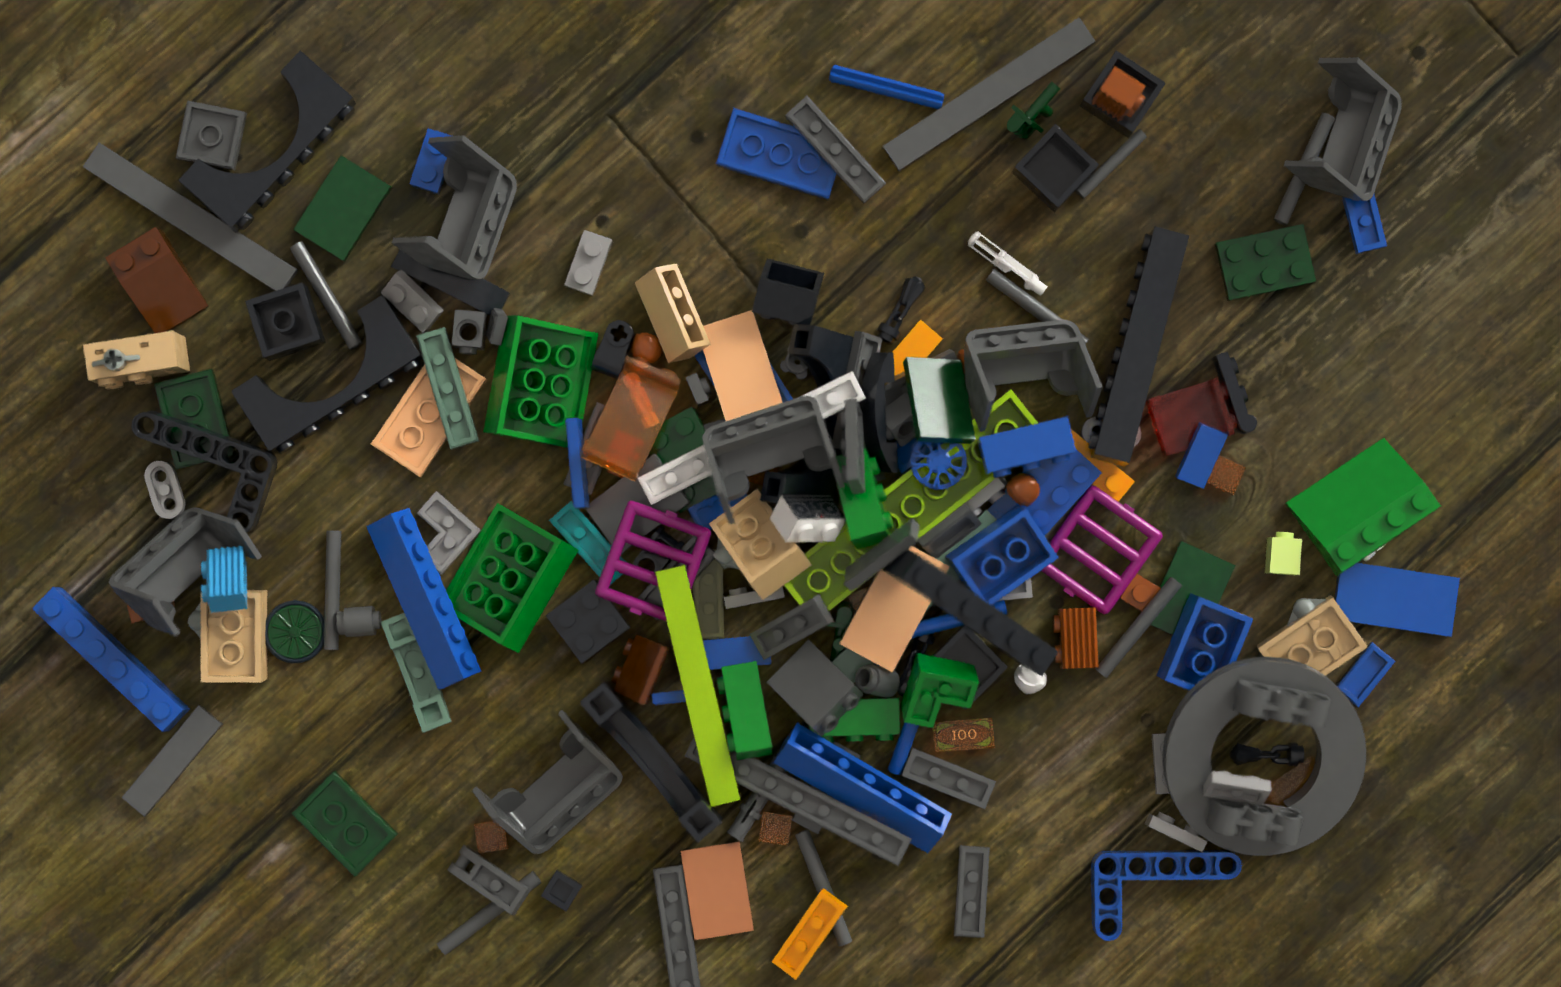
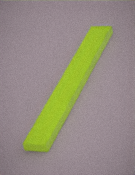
M685 565L657 571L655 573L711 807L740 800Z

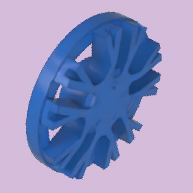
M918 442L911 453L910 466L913 475L922 485L930 489L942 490L955 485L962 478L967 466V457L960 443H951L948 449L943 450L940 443L936 442L938 449L933 450L931 442ZM923 443L930 450L928 455L918 452ZM957 447L959 451L950 457L947 452ZM961 457V467L953 466L951 460ZM915 458H927L926 463H915ZM926 466L929 469V473L922 478L917 469ZM949 467L959 473L956 478L947 471ZM932 472L937 474L933 484L928 482ZM945 473L950 482L940 485L939 475Z

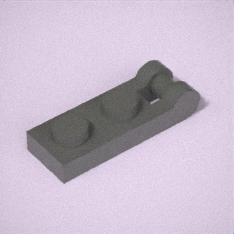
M463 844L459 851L461 855L455 863H451L447 870L509 914L515 915L531 890L485 859L474 849ZM471 861L475 865L469 873L465 869Z

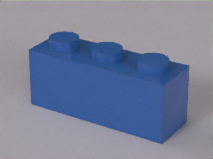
M1068 417L983 436L977 439L985 473H993L994 478L1012 474L1011 468L1022 466L1023 471L1040 468V462L1052 459L1053 464L1070 460L1069 455L1076 452Z

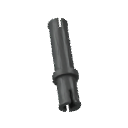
M774 756L769 766L785 774V769L773 763L776 758ZM752 792L746 803L740 805L741 811L730 829L727 830V833L743 842L755 820H760L762 816L760 812L769 799Z

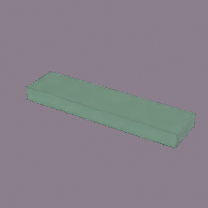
M443 327L416 335L450 449L479 442L480 440L446 328Z

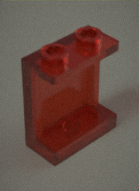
M1217 378L1146 400L1145 403L1163 457L1187 450L1199 422L1226 432L1228 437L1235 435L1234 429L1237 428V422L1233 412H1228L1225 404V400H1228L1227 391L1224 384L1219 383Z

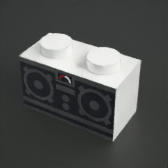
M781 495L770 520L785 542H835L846 518L830 495Z

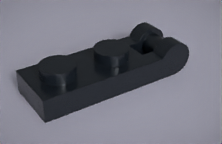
M1228 351L1214 356L1212 360L1235 429L1241 434H1247L1255 430L1257 420L1253 415L1248 414L1245 405L1248 402V396L1244 386H1239L1236 374H1239L1236 360L1234 357H1229Z

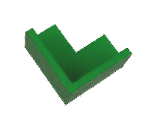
M917 653L901 702L904 722L933 728L941 703L971 708L979 684L975 665Z

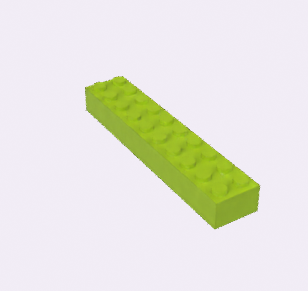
M1012 390L993 403L985 431H979L975 418L972 420L976 439L972 444H961L966 453L967 466L964 475L955 485L942 490L927 488L915 478L910 469L885 489L887 501L882 503L884 511L890 512L894 526L893 529H889L890 534L913 518L919 524V539L995 479L993 473H985L977 439L1038 424ZM943 443L940 445L941 449H948L951 443ZM954 447L947 453L951 457L959 450L957 447ZM924 458L919 463H926L927 458ZM953 458L951 460L952 465L961 467L962 458ZM926 466L917 469L922 478L929 473V469ZM951 467L947 469L955 478L959 474ZM932 472L928 482L933 484L937 474ZM945 473L939 475L940 485L950 482ZM845 521L835 542H819L804 554L811 563V566L786 583L784 587L799 605L820 595L828 611H830L855 591H850L844 585L846 568L877 544L857 550L850 539Z

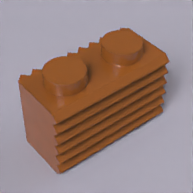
M1114 67L1092 99V105L1097 104V108L1102 107V111H1107V115L1112 114V118L1117 117V121H1121L1125 116L1131 118L1145 99V96L1141 94L1145 86L1117 67Z
M1096 608L1058 609V615H1053V632L1059 633V645H1054V649L1058 651L1054 658L1055 663H1060V669L1098 668Z

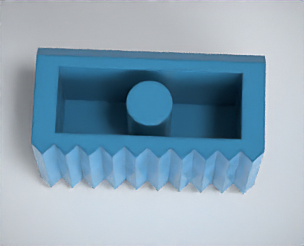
M227 546L226 548H214L213 550L209 548L207 550V561H201L202 577L207 579V584L201 585L203 603L209 604L211 613L248 609L247 561L243 546H233L232 548Z

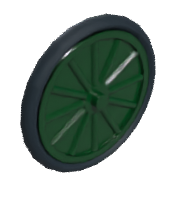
M293 600L279 604L266 618L265 641L267 648L276 658L287 663H303L312 659L324 646V618L313 605L304 601Z

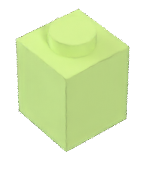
M1276 532V537L1267 538L1265 573L1300 575L1302 539H1295L1294 533Z

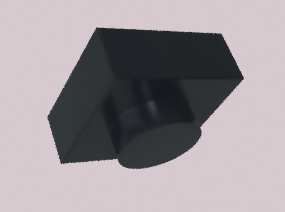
M557 869L541 896L567 911L583 885Z

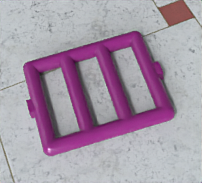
M1091 485L1049 544L1055 553L1061 548L1113 585L1112 589L1105 599L1102 600L1052 564H1049L1041 571L1064 587L1063 591L1070 596L1076 595L1091 607L1096 608L1101 614H1108L1161 541L1163 535L1161 531L1135 514V509L1124 503L1122 505L1097 486ZM1094 500L1148 537L1138 552L1085 515V512ZM1077 524L1131 561L1121 576L1067 539Z
M629 501L599 578L595 594L600 598L630 608L629 611L638 615L644 613L667 622L663 607L609 588L615 571L659 587L655 572L619 560L624 545L628 543L687 565L686 573L691 589L711 537L710 529L679 518L677 513L669 510L663 512L635 501ZM635 515L696 536L697 540L692 554L630 532Z

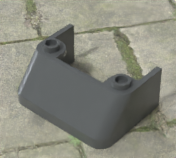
M1319 58L1318 64L1333 76L1328 89V95L1333 105L1339 110L1323 158L1311 157L1307 161H1285L1284 167L1309 187L1355 201H1368L1374 195L1402 107L1401 97L1395 89L1360 58Z
M464 135L429 138L428 143L447 157L443 175L446 183L455 190L438 239L432 236L393 238L392 244L423 266L466 279H482L488 273L517 190L516 179L510 171Z
M1054 320L978 329L969 332L964 344L965 384L969 404L979 431H985L996 397L995 385L1048 379L1051 388L1058 394L1066 396L1077 394L1086 418L1092 417L1102 385L1080 330L1075 323L1069 320Z
M811 396L798 397L713 425L703 434L702 439L715 487L729 525L735 523L729 501L738 499L748 492L750 486L749 476L803 458L807 467L813 471L833 468L839 489L845 487L818 402Z
M193 507L183 511L181 515L176 517L111 576L109 585L149 626L177 636L180 631L173 623L176 609L171 602L202 575L201 561H207V550L209 548L213 550L214 548L220 549L227 546L232 548L233 546L238 547L240 545L243 546L246 557L259 560L262 556L239 521Z
M563 710L558 715L570 729L563 735L559 744L560 749L565 755L522 794L514 788H507L498 792L493 799H490L477 786L472 790L491 818L533 854H541L550 849L617 789L623 778L622 773Z

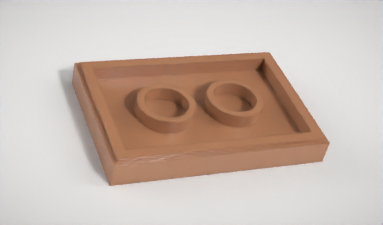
M740 841L681 850L694 939L700 940L754 931Z

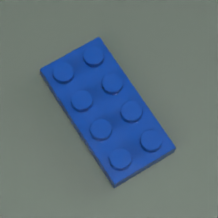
M1077 449L1074 454L1069 455V461L1053 464L1052 459L1041 461L1040 468L1021 472L1032 475L1040 486L1038 498L1030 506L1022 507L1027 509L1044 536L1102 474ZM1007 489L1004 491L1005 494L988 509L996 519H999L1019 505L1008 495Z

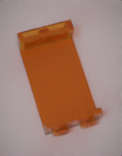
M626 356L623 370L591 437L586 439L581 458L636 482L680 389L681 379L677 378V374L669 369L662 368L659 370L650 366L649 361L642 357L634 356L632 358Z

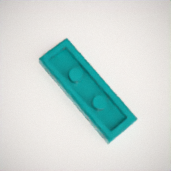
M570 501L549 521L571 546L579 550L577 553L600 577L611 544L579 509L573 507V502ZM615 571L610 585L623 574Z

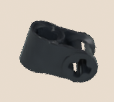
M617 320L608 325L601 345H599L594 356L591 370L618 380L621 378L634 338V330L628 323ZM621 327H624V332L628 334L627 338H621L619 342H616L617 337L613 335V331H619Z
M663 525L650 538L657 542L662 540L668 546L679 550L685 544L683 541L678 542L669 535ZM643 549L634 560L633 565L638 566L641 561L650 560L655 564L654 572L663 570L671 559Z

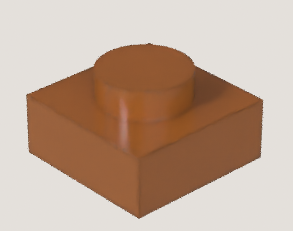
M1136 574L1119 599L1142 612L1161 588Z

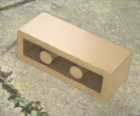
M677 264L655 267L635 282L668 363L690 359L710 345V341Z

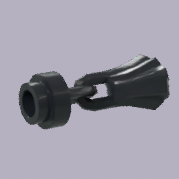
M915 276L905 279L901 296L886 323H880L877 328L879 332L877 337L882 338V341L892 345L894 341H898L901 333L898 330L902 320L925 289L921 278ZM901 305L905 306L902 313L898 311ZM893 320L897 322L894 328L890 326Z
M934 633L913 638L914 642L906 667L899 678L897 692L900 696L903 697L913 667L911 665L913 658H916L917 653L925 654L928 644L933 645L935 637H933ZM919 642L923 643L921 650L917 649Z
M1289 742L1287 745H1276L1271 751H1261L1258 748L1237 743L1230 752V758L1236 765L1271 758L1272 762L1276 764L1298 766V763H1304L1303 745H1298L1297 742ZM1277 751H1287V758H1278L1280 753Z

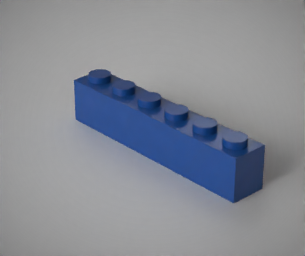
M410 508L391 513L366 526L438 690L481 672L477 658L472 651L464 628L460 624L452 601L449 599L440 574L433 563L428 547L422 538Z
M52 587L32 608L162 732L170 731L190 710L181 699L62 587Z
M796 723L786 737L773 762L848 807L911 838L910 843L926 853H929L943 836L952 813L799 723Z

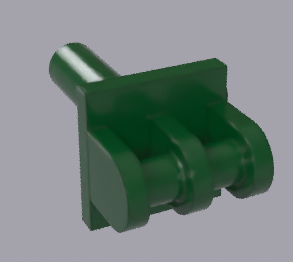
M1051 81L1026 112L1013 104L1011 109L1015 113L1008 120L1007 129L1023 140L1028 139L1035 130L1042 133L1044 129L1034 120L1039 114L1045 118L1053 114V109L1047 104L1058 93L1060 88Z
M848 601L839 603L836 617L832 616L834 621L827 625L836 627L830 656L831 662L844 650V646L839 644L852 618L853 607Z

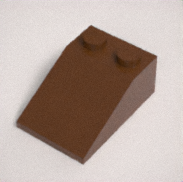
M157 227L105 257L120 284L154 333L170 331L209 307L167 236Z
M636 635L634 640L629 638L622 654L627 656L624 666H617L611 681L616 684L614 691L642 705L649 703L670 647L640 635Z

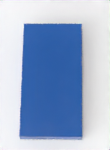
M733 108L716 166L829 200L836 173L794 126Z
M1357 563L1338 576L1335 601L1349 621L1353 623L1452 637L1460 578Z

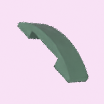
M405 613L382 621L381 625L389 646L394 651L414 705L412 706L422 732L426 733L452 722L442 690H438Z

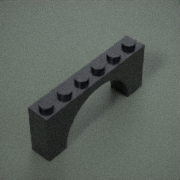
M299 51L280 71L284 80L294 90L299 105L298 129L287 151L271 165L250 173L220 171L210 167L198 158L178 180L184 188L235 233L239 229H246L254 220L252 215L260 207L265 208L274 198L273 193L280 185L282 187L286 186L295 175L293 171L300 164L305 165L315 154L313 150L320 142L326 143L335 133L334 127L340 121H347L355 111V108H353L356 105L354 98L302 51Z
M383 295L357 311L362 319L366 333L365 357L356 377L345 389L336 395L316 402L288 400L275 393L257 375L231 391L270 452L275 453L278 451L282 454L295 446L293 441L302 435L307 438L320 430L319 424L327 419L330 422L335 421L345 414L343 409L352 403L355 406L362 404L370 398L369 393L377 387L383 390L396 381L394 377L404 371L405 374H408L421 365L419 361L423 359L422 353L387 298Z
M794 324L788 353L799 358L808 367L818 388L846 374L854 337L815 325ZM838 412L823 419L831 444ZM833 448L836 457L842 455L841 450ZM803 458L788 469L778 472L765 471L760 501L777 504L781 495H830L834 500L837 481L833 468L813 471L807 467Z
M909 549L881 569L974 630L1006 656L1041 677L1058 654L1056 649Z
M608 681L603 682L580 702L598 725L603 727L638 764L676 813L678 820L697 842L701 841L721 824L723 819L714 807H711L710 802L620 695L614 691V688Z

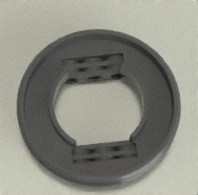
M1255 657L1233 662L1217 669L1199 681L1186 694L1173 713L1163 746V771L1166 785L1173 802L1187 823L1202 837L1221 848L1254 856H1269L1294 851L1309 845L1330 831L1343 818L1354 802L1361 787L1366 766V742L1362 724L1357 712L1345 694L1328 677L1316 669L1298 661L1278 657ZM1241 713L1265 720L1271 718L1294 725L1301 723L1311 726L1317 748L1315 765L1303 787L1283 801L1286 807L1265 803L1261 806L1203 796V785L1212 772L1211 754L1214 742L1222 728L1236 715Z

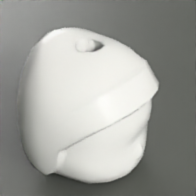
M1019 665L1014 672L1015 683L1025 694L1036 693L1046 685L1047 677L1045 673L1041 677L1022 665Z

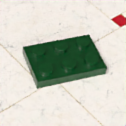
M1303 224L1215 243L1227 301L1316 282Z
M690 407L640 434L650 455L657 454L662 463L666 464L704 445L702 437L706 429L695 407ZM712 475L682 489L691 502L679 510V513L717 494Z

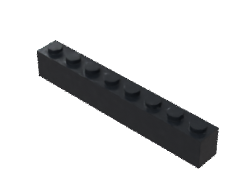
M1156 226L1150 234L1145 233L1141 245V251H1145L1143 262H1137L1133 276L1134 279L1138 280L1136 289L1130 290L1126 302V307L1130 308L1128 319H1122L1118 335L1123 336L1120 347L1115 346L1111 358V363L1115 364L1113 375H1107L1103 391L1108 392L1105 404L1100 403L1096 415V420L1100 421L1098 432H1092L1088 445L1089 449H1093L1091 458L1123 467L1130 463L1189 235Z

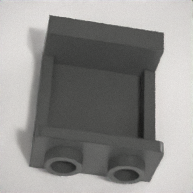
M809 639L767 681L820 736L832 731L837 726L838 720L847 711L854 709L863 695Z

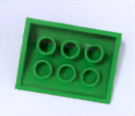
M519 315L507 316L508 319L502 343L498 347L483 433L568 448L565 420L567 418L582 419L583 423L592 373L591 366L595 356L599 333Z
M1382 438L1285 503L1336 577L1441 507L1425 482L1385 438Z
M497 503L446 592L460 620L497 643L519 653L579 550Z

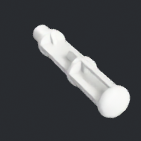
M975 232L969 238L968 246L993 263L994 266H997L1005 273L1012 270L1023 278L1026 290H1033L1039 296L1046 290L1047 286L1039 281L1036 274L980 232ZM982 236L999 249V254L981 242L979 237ZM976 243L995 257V259L992 261L973 247V245Z

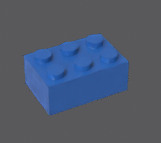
M1019 505L945 556L964 586L991 605L1059 558L1027 509Z
M1190 593L1156 676L1191 690L1210 673L1236 662L1253 618Z

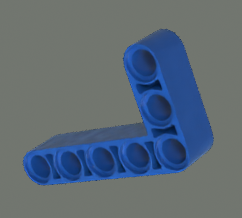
M1199 850L1098 852L1094 855L1091 862L1093 930L1101 939L1106 941L1115 940L1121 934L1122 880H1229L1237 877L1241 872V860L1237 855L1226 850H1203V852ZM1107 857L1111 858L1114 863L1113 869L1109 873H1101L1099 870L1100 861ZM1136 857L1141 858L1144 864L1142 870L1138 873H1131L1129 870L1130 861ZM1165 857H1170L1173 860V868L1168 873H1161L1159 862ZM1194 857H1201L1203 860L1202 869L1199 872L1192 873L1189 869V862ZM1224 857H1230L1233 861V867L1228 872H1221L1219 862ZM1112 888L1114 891L1113 900L1106 904L1101 903L1099 899L1101 890ZM1111 918L1115 924L1114 929L1110 933H1102L1099 928L1101 921Z

